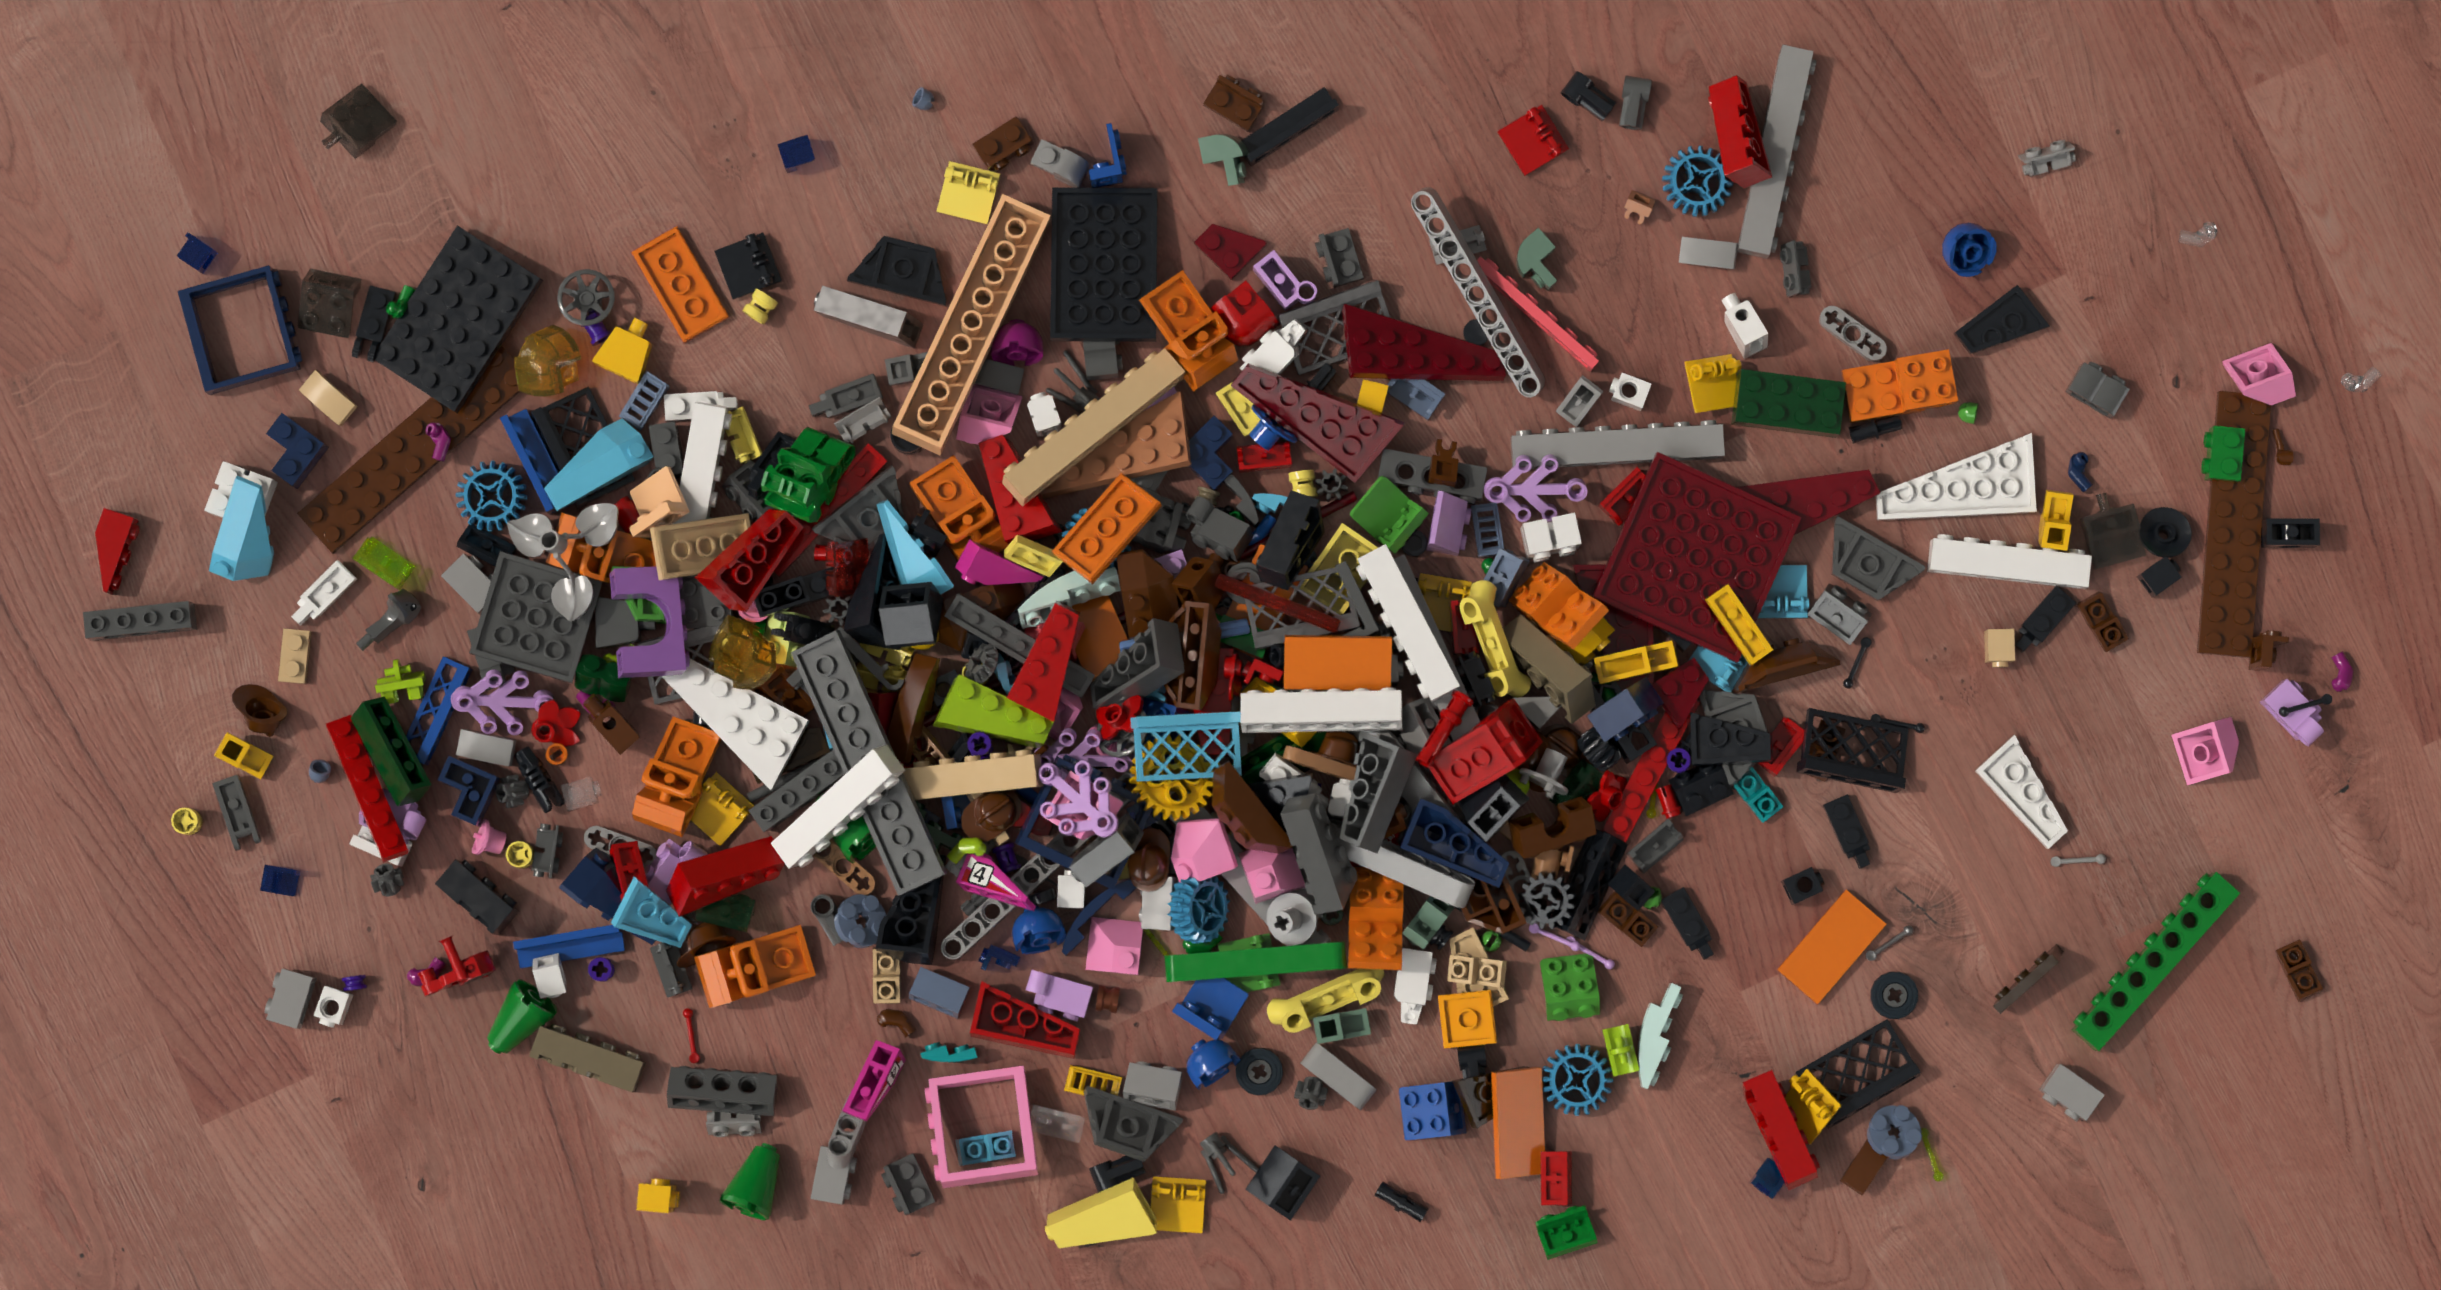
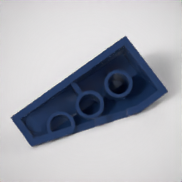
M1420 798L1408 821L1407 829L1403 833L1399 843L1400 848L1499 888L1509 862L1446 808Z
M597 848L588 853L559 886L563 892L583 907L588 908L591 905L602 911L601 917L608 921L610 918L613 919L621 903L620 895L622 891L615 862L610 859L607 853ZM630 932L631 934L639 937L640 939L648 942L651 945H653L657 941Z

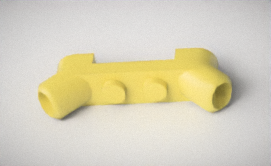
M1479 580L1471 585L1469 596L1460 602L1462 618L1465 625L1473 623L1490 671L1484 674V677H1489L1496 692L1495 695L1503 697L1509 694L1514 698L1522 697L1529 692L1531 679L1518 670L1496 612L1494 600L1497 587L1490 581Z
M1356 969L1290 999L1274 998L1267 1006L1268 1018L1272 1024L1282 1025L1288 1032L1302 1031L1311 1027L1309 1021L1314 1017L1324 1015L1356 1000L1361 1005L1376 998L1381 991L1380 981L1384 978V970Z

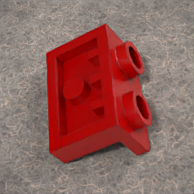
M1255 658L1253 663L1247 661L1241 675L1245 677L1244 683L1249 685L1257 671L1260 673L1258 678L1273 684L1274 680L1281 681L1284 672Z

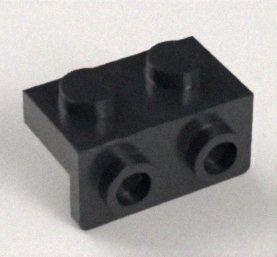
M925 509L922 515L916 514L907 533L920 539L924 544V554L928 558L930 556L936 558L947 536L924 524L930 513V510Z
M1721 764L1697 766L1688 771L1677 773L1675 777L1669 779V783L1675 791L1685 816L1734 794Z

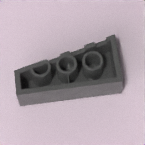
M1153 618L1148 623L1149 628L1144 633L1139 632L1134 638L1135 643L1129 649H1123L1118 654L1117 662L1114 665L1109 664L1090 684L1093 709L1104 706L1108 707L1111 704H1120L1135 695L1144 698L1185 672L1177 623Z
M1360 731L1358 740L1361 741L1359 754L1356 753L1354 764L1357 767L1354 780L1350 781L1349 790L1351 791L1350 803L1346 804L1340 839L1378 854L1418 754Z
M1317 793L1288 798L1281 812V817L1291 846H1297L1296 861L1299 869L1304 868L1308 881L1304 884L1308 894L1313 893L1316 904L1312 905L1314 914L1343 910L1357 881V871L1351 865L1347 857V851L1338 839L1336 828L1331 824L1326 814L1325 805L1320 802Z

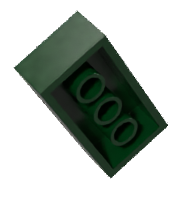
M1741 369L1737 372L1731 425L1836 438L1840 435L1846 382Z

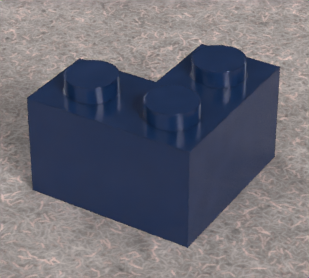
M283 413L279 415L266 433L287 449L271 471L296 489L301 486L329 448Z
M1215 415L1189 440L1191 465L1188 467L1211 490L1217 491L1224 484V480L1230 474L1233 475V471L1216 455L1233 438V433Z
M1645 677L1623 690L1587 715V717L1604 742L1611 738L1618 741L1629 733L1626 728L1633 724L1636 728L1657 715L1659 712L1656 708L1664 704L1648 678Z
M448 756L438 780L462 790L451 815L480 827L501 778Z

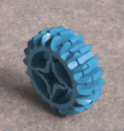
M1689 146L1687 148V156L1682 150H1679L1677 154L1680 160L1672 156L1669 161L1673 166L1666 165L1664 168L1671 175L1662 176V181L1670 183L1663 186V191H1672L1667 196V201L1675 198L1677 201L1674 203L1673 208L1677 209L1680 204L1683 205L1682 214L1684 215L1690 208L1692 209V217L1697 216L1698 209H1701L1703 216H1707V207L1713 213L1717 212L1718 209L1715 202L1720 206H1724L1726 202L1721 196L1730 197L1731 192L1725 188L1733 186L1732 181L1725 180L1727 177L1724 176L1723 165L1719 164L1721 154H1717L1715 158L1711 157L1713 153L1712 148L1708 149L1707 154H1703V146L1698 147L1697 153H1694L1692 146ZM1691 162H1703L1712 168L1704 171L1699 170ZM1684 166L1688 181L1678 188L1676 182L1677 172ZM1717 175L1719 181L1718 191L1712 197L1709 193L1710 189L1707 182ZM1694 176H1697V179L1699 176L1701 178L1705 177L1701 187H1698V184L1690 186ZM1695 192L1704 201H1693L1686 198L1683 194Z
M491 460L489 469H487L485 462H480L481 471L472 466L470 469L474 474L470 477L467 473L463 474V477L468 482L466 484L458 482L457 486L464 489V492H457L456 497L464 498V501L458 502L457 507H466L462 511L461 516L465 518L471 515L468 524L473 525L478 520L477 529L482 530L485 524H487V531L493 532L494 524H496L498 530L503 531L502 522L505 521L507 524L508 521H511L509 519L511 516L516 519L521 518L516 513L517 508L525 511L526 507L519 504V501L528 500V496L519 492L525 491L527 487L525 484L517 485L523 479L521 475L512 478L516 471L513 467L505 472L506 464L504 462L499 465L498 469L494 460ZM495 475L501 477L499 481L496 480L490 486H485L479 482L487 476ZM508 482L512 489L510 505L503 500V492ZM473 488L477 489L481 495L476 510H474L471 502ZM484 488L486 491H490L491 493L497 491V494L495 495L497 496V499L501 502V504L493 500H489L487 502L486 499H488V497L486 496V493L482 491V489ZM492 507H499L505 511L496 517L482 516L485 511L487 512Z
M1214 876L1200 882L1193 877H1189L1186 880L1181 879V882L1174 884L1175 891L1169 893L1172 901L1167 903L1171 906V911L1167 915L1172 917L1170 925L1175 927L1174 933L1180 935L1181 939L1196 944L1211 942L1212 939L1218 938V933L1224 931L1223 924L1228 922L1226 914L1231 912L1227 909V904L1231 900L1226 898L1228 890L1223 888L1224 882L1219 881L1218 877Z
M1575 1044V1052H1571L1569 1045H1565V1055H1562L1561 1051L1557 1049L1555 1054L1559 1059L1556 1061L1552 1057H1548L1547 1061L1553 1064L1552 1068L1544 1066L1542 1069L1550 1073L1549 1077H1542V1082L1549 1081V1086L1543 1087V1092L1551 1090L1553 1093L1547 1097V1101L1550 1102L1556 1098L1558 1101L1554 1105L1555 1109H1559L1564 1104V1114H1568L1570 1107H1574L1575 1116H1579V1108L1583 1107L1586 1115L1589 1114L1588 1105L1590 1104L1595 1110H1598L1599 1105L1595 1101L1599 1099L1605 1103L1607 1099L1601 1095L1602 1092L1611 1093L1612 1091L1610 1088L1604 1087L1605 1082H1613V1078H1605V1073H1610L1612 1071L1611 1068L1603 1069L1601 1066L1607 1062V1059L1602 1058L1598 1062L1596 1058L1600 1052L1596 1050L1592 1056L1589 1055L1590 1046L1588 1045L1585 1046L1584 1052H1580V1044ZM1580 1057L1588 1060L1592 1065L1579 1071L1570 1064L1568 1059ZM1562 1065L1567 1074V1080L1557 1089L1555 1075L1559 1066ZM1569 1068L1573 1073L1577 1072V1075L1588 1071L1581 1080L1582 1087L1577 1088V1084H1575L1574 1087L1570 1085L1566 1088L1573 1080ZM1597 1071L1599 1083L1597 1090L1592 1095L1587 1086V1080ZM1572 1089H1576L1586 1100L1571 1102L1562 1095Z

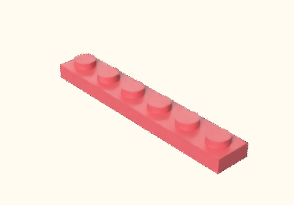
M1481 256L1478 258L1479 265L1490 284L1588 371L1591 372L1599 362L1596 359L1598 354L1588 345L1583 347L1576 341L1578 337L1573 331L1567 327L1562 329L1556 323L1558 319L1550 311L1546 310L1543 312L1536 306L1538 301L1532 295L1521 293L1517 289L1519 286L1517 282L1508 275L1504 278L1497 271L1499 267L1489 258L1484 260Z

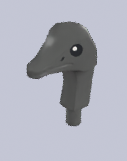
M401 589L388 595V610L380 620L365 629L367 634L356 643L362 651L374 641L377 644L380 643L395 629L403 624H410L417 617L421 610V605L411 592Z

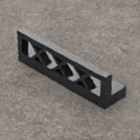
M1324 87L1241 140L1248 149L1249 154L1244 157L1250 167L1339 111L1338 102L1336 99H1332Z
M1594 659L1586 663L1584 666H1586L1589 669L1590 667L1595 665ZM1592 681L1596 705L1591 709L1592 712L1605 704L1602 699L1603 688L1614 690L1616 695L1622 692L1616 681L1608 682L1610 685ZM1594 686L1599 687V692L1596 690ZM1644 723L1638 726L1639 729L1634 728L1633 724L1626 728L1629 731L1628 737L1625 735L1618 741L1611 738L1620 748L1621 756L1626 764L1657 745ZM1633 732L1643 734L1648 742L1647 745L1638 751L1631 743Z
M1596 829L1595 835L1589 836L1585 840L1566 884H1573L1569 888V892L1577 894L1571 899L1577 906L1569 909L1573 916L1570 918L1564 917L1566 923L1561 926L1557 922L1555 928L1585 941L1609 888L1608 883L1613 879L1628 846L1627 843ZM1616 844L1617 847L1613 855L1610 857V851L1613 845ZM1604 870V876L1602 880L1599 881L1601 871ZM1593 894L1594 898L1592 900V903L1588 905V900L1590 896ZM1554 909L1551 917L1557 916L1562 909ZM1583 919V923L1578 932L1575 929L1579 923V920Z

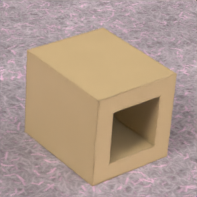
M1987 629L1984 631L1985 663H1992L1993 668L2008 667V663L2015 661L2014 629Z

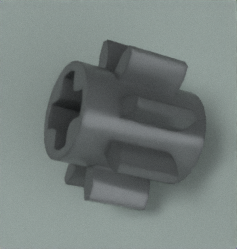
M1336 468L1333 470V473L1328 474L1323 470L1324 477L1322 480L1316 479V484L1322 486L1317 491L1318 496L1325 494L1327 502H1330L1331 498L1334 497L1340 501V493L1348 491V487L1342 485L1347 479L1346 475L1339 477ZM1332 480H1335L1338 487L1328 490L1326 484H1330Z
M836 593L835 600L826 599L829 609L823 610V613L832 615L829 619L830 624L836 619L839 621L840 626L843 627V620H846L847 610L843 611L842 616L839 617L836 612H833V609H836L839 603L843 607L848 608V603L851 600L850 596L842 600L839 593Z
M518 775L501 778V783L496 786L498 801L500 803L506 802V808L524 805L523 800L527 799L529 795L527 783L524 780H519Z
M391 864L379 865L375 868L374 874L370 875L374 893L381 891V894L386 897L397 894L401 889L400 886L404 885L401 868L394 869Z
M1312 1076L1306 1077L1304 1082L1298 1081L1294 1098L1299 1099V1105L1304 1109L1314 1110L1318 1108V1105L1324 1106L1328 1088L1323 1087L1324 1083L1321 1079Z

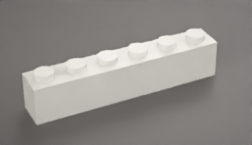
M703 402L694 403L679 487L690 512L673 524L712 519L710 518L711 507H716L718 492H714L716 481L720 482L723 466H719L720 455L725 456L727 440H723L725 429H730L732 414H728L729 407Z
M1938 534L1937 538L1930 540L1927 572L2049 586L2057 585L2058 587L2086 589L2089 587L2092 556L2085 555V550L2069 549V553L2058 552V549L2050 548L2037 550L2032 549V545L2026 543H2017L2016 547L2006 546L2005 541L1990 540V544L1980 543V539L1964 537V541L1953 540L1954 536Z
M1386 544L1358 558L1359 566L1355 568L1362 581L1368 580L1372 588L1368 590V593L1375 605L1380 603L1384 611L1380 616L1387 628L1392 626L1397 635L1392 639L1399 652L1404 650L1409 658L1405 661V664L1411 675L1417 674L1421 681L1417 687L1423 698L1429 697L1430 701L1434 702L1459 689L1460 685Z
M1389 687L1382 688L1380 691H1370L1366 688L1343 691L1334 688L1327 690V692H1316L1313 689L1289 692L1288 690L1281 689L1274 691V693H1263L1259 690H1250L1247 693H1241L1242 733L1402 730L1401 690Z
M887 745L872 749L771 842V845L789 869L796 866L801 868L807 866L814 860L812 856L816 852L823 851L831 844L829 840L833 836L837 837L848 829L847 823L858 819L865 813L864 808L868 804L872 805L882 798V791L895 786L900 781L898 777L905 769Z

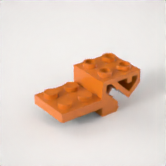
M1183 270L1139 300L1169 344L1164 348L1185 370L1183 378L1193 392L1238 361L1234 344L1224 338L1228 334L1227 326L1216 311L1212 313Z
M1949 349L1900 357L1891 362L1841 371L1843 382H1846L1845 396L1850 423L1922 412L1926 408H1939L1958 402Z
M954 455L909 483L924 508L930 510L929 515L937 525L939 532L947 536L945 544L957 562L969 540L1004 554V550L1009 544L1004 541L1001 526L994 519L996 515L985 497L979 493Z
M562 512L556 532L561 535L565 532L568 534L581 533L575 524L577 517ZM619 530L616 531L615 536L608 544L601 547L589 545L585 541V537L581 539H568L567 549L561 554L562 559L572 572L610 583L609 574L613 566L656 567L652 541L642 537H633L632 534ZM549 552L546 563L564 569L558 560L553 557V554Z
M1545 562L1532 571L1531 576L1514 591L1513 596L1508 600L1528 620L1537 622L1546 635L1551 636L1555 641H1561L1573 650L1609 611L1603 603L1580 590L1566 575Z
M673 716L654 758H650L642 775L641 781L646 786L636 795L632 812L633 819L683 837L704 792L701 783L722 739L713 730Z
M1354 867L1358 878L1349 896L1348 968L1402 970L1404 884L1366 867Z
M801 925L694 957L709 1008L816 976Z

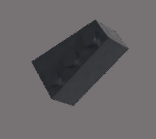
M1292 490L1290 491L1266 546L1257 559L1256 568L1258 569L1260 581L1287 591L1289 590L1325 533L1318 499Z
M455 859L435 885L457 904L466 909L474 919H478L484 924L491 934L500 935L518 914L519 910L515 907L517 902L506 893L501 896L494 889L497 885L486 876L483 879L478 877L474 873L477 869L464 859L463 862Z

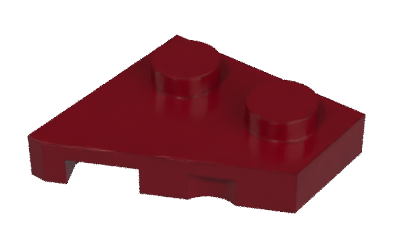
M1211 224L1194 241V244L1230 280L1267 245L1264 240L1215 224Z
M1692 658L1652 684L1664 702L1662 704L1663 708L1678 729L1682 727L1709 680L1695 658Z

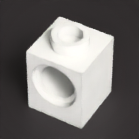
M1621 373L1619 379L1614 377L1609 392L1613 393L1611 400L1641 411L1651 383ZM1624 385H1632L1636 390V395L1631 398L1625 397L1622 393V387Z
M1064 870V875H1058L1057 908L1084 909V884L1078 882L1073 877L1071 870Z
M559 953L533 959L532 971L540 999L545 997L556 998L566 993V977Z
M324 986L314 1016L320 1018V1024L332 1028L335 1027V1024L343 1025L353 994L330 986ZM332 1000H335L339 1005V1010L335 1015H330L327 1012V1004Z

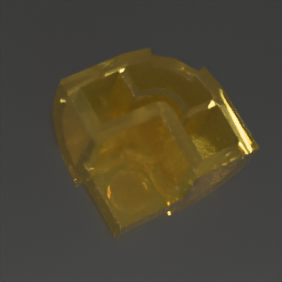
M551 325L524 338L526 342L521 347L518 357H514L519 391L532 396H552L563 393L565 386L579 381L576 361L582 358L575 340L567 331L556 325Z
M727 615L714 636L709 652V661L714 662V673L733 679V688L753 689L761 686L776 670L774 642H768L759 632L760 627Z

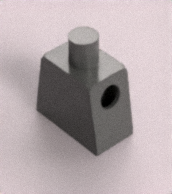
M598 597L595 606L596 648L607 649L641 642V630H656V622L635 621L626 601Z

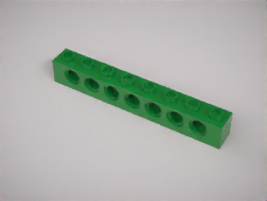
M2212 872L2210 875L2205 873L2198 880L2196 885L2199 888L2193 894L2188 892L2178 903L2181 908L2175 914L2170 912L2161 922L2164 927L2157 934L2152 932L2143 942L2146 947L2140 953L2136 951L2126 961L2128 967L2122 974L2119 971L2116 972L2108 981L2111 986L2105 993L2100 991L2091 1000L2090 1003L2093 1006L2087 1013L2082 1011L2073 1020L2075 1026L2072 1028V1031L2094 1051H2100L2238 897L2240 892L2219 873ZM2204 893L2212 897L2213 902L2209 908H2205L2201 904L2200 899ZM2186 913L2192 914L2195 918V924L2191 928L2186 927L2183 923V917ZM2168 933H2173L2177 937V944L2173 948L2169 947L2165 942V937ZM2152 952L2158 954L2160 958V963L2155 968L2151 967L2147 960ZM2134 972L2142 976V983L2139 987H2134L2130 983V976ZM2116 992H2121L2124 995L2125 1001L2121 1007L2113 1004L2112 997ZM2099 1011L2107 1016V1022L2102 1027L2098 1026L2094 1020L2095 1015Z

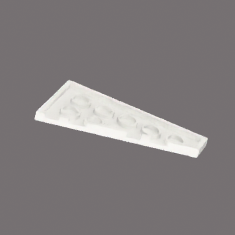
M2032 433L1881 491V494L1876 496L1877 520L2037 512Z
M690 659L689 667H686V671L682 675L662 676L752 772L773 791L810 721Z

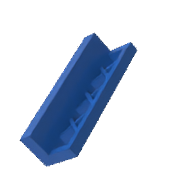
M524 409L510 417L507 414L500 417L546 512L550 515L557 512L544 488L559 472L528 410Z
M444 656L406 735L409 743L412 739L421 736L423 743L416 756L420 763L427 766L453 714L454 708L451 704V695L458 687L466 686L473 671ZM446 664L457 668L452 681L445 683L442 675ZM440 679L442 685L437 686L438 681ZM444 689L445 696L441 705L434 707L431 700L433 692ZM429 703L431 709L425 711ZM433 713L434 720L429 730L423 731L420 724L422 716ZM418 727L419 733L414 735Z
M613 925L513 941L514 950H517L520 968L533 967V959L559 953L562 962L626 951L623 930Z

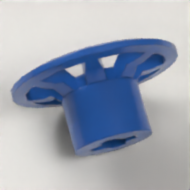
M1255 404L1251 406L1254 413L1261 420L1249 435L1261 447L1270 450L1281 436L1293 443L1298 441L1297 437L1283 426H1278V422L1274 419L1270 420L1269 415Z

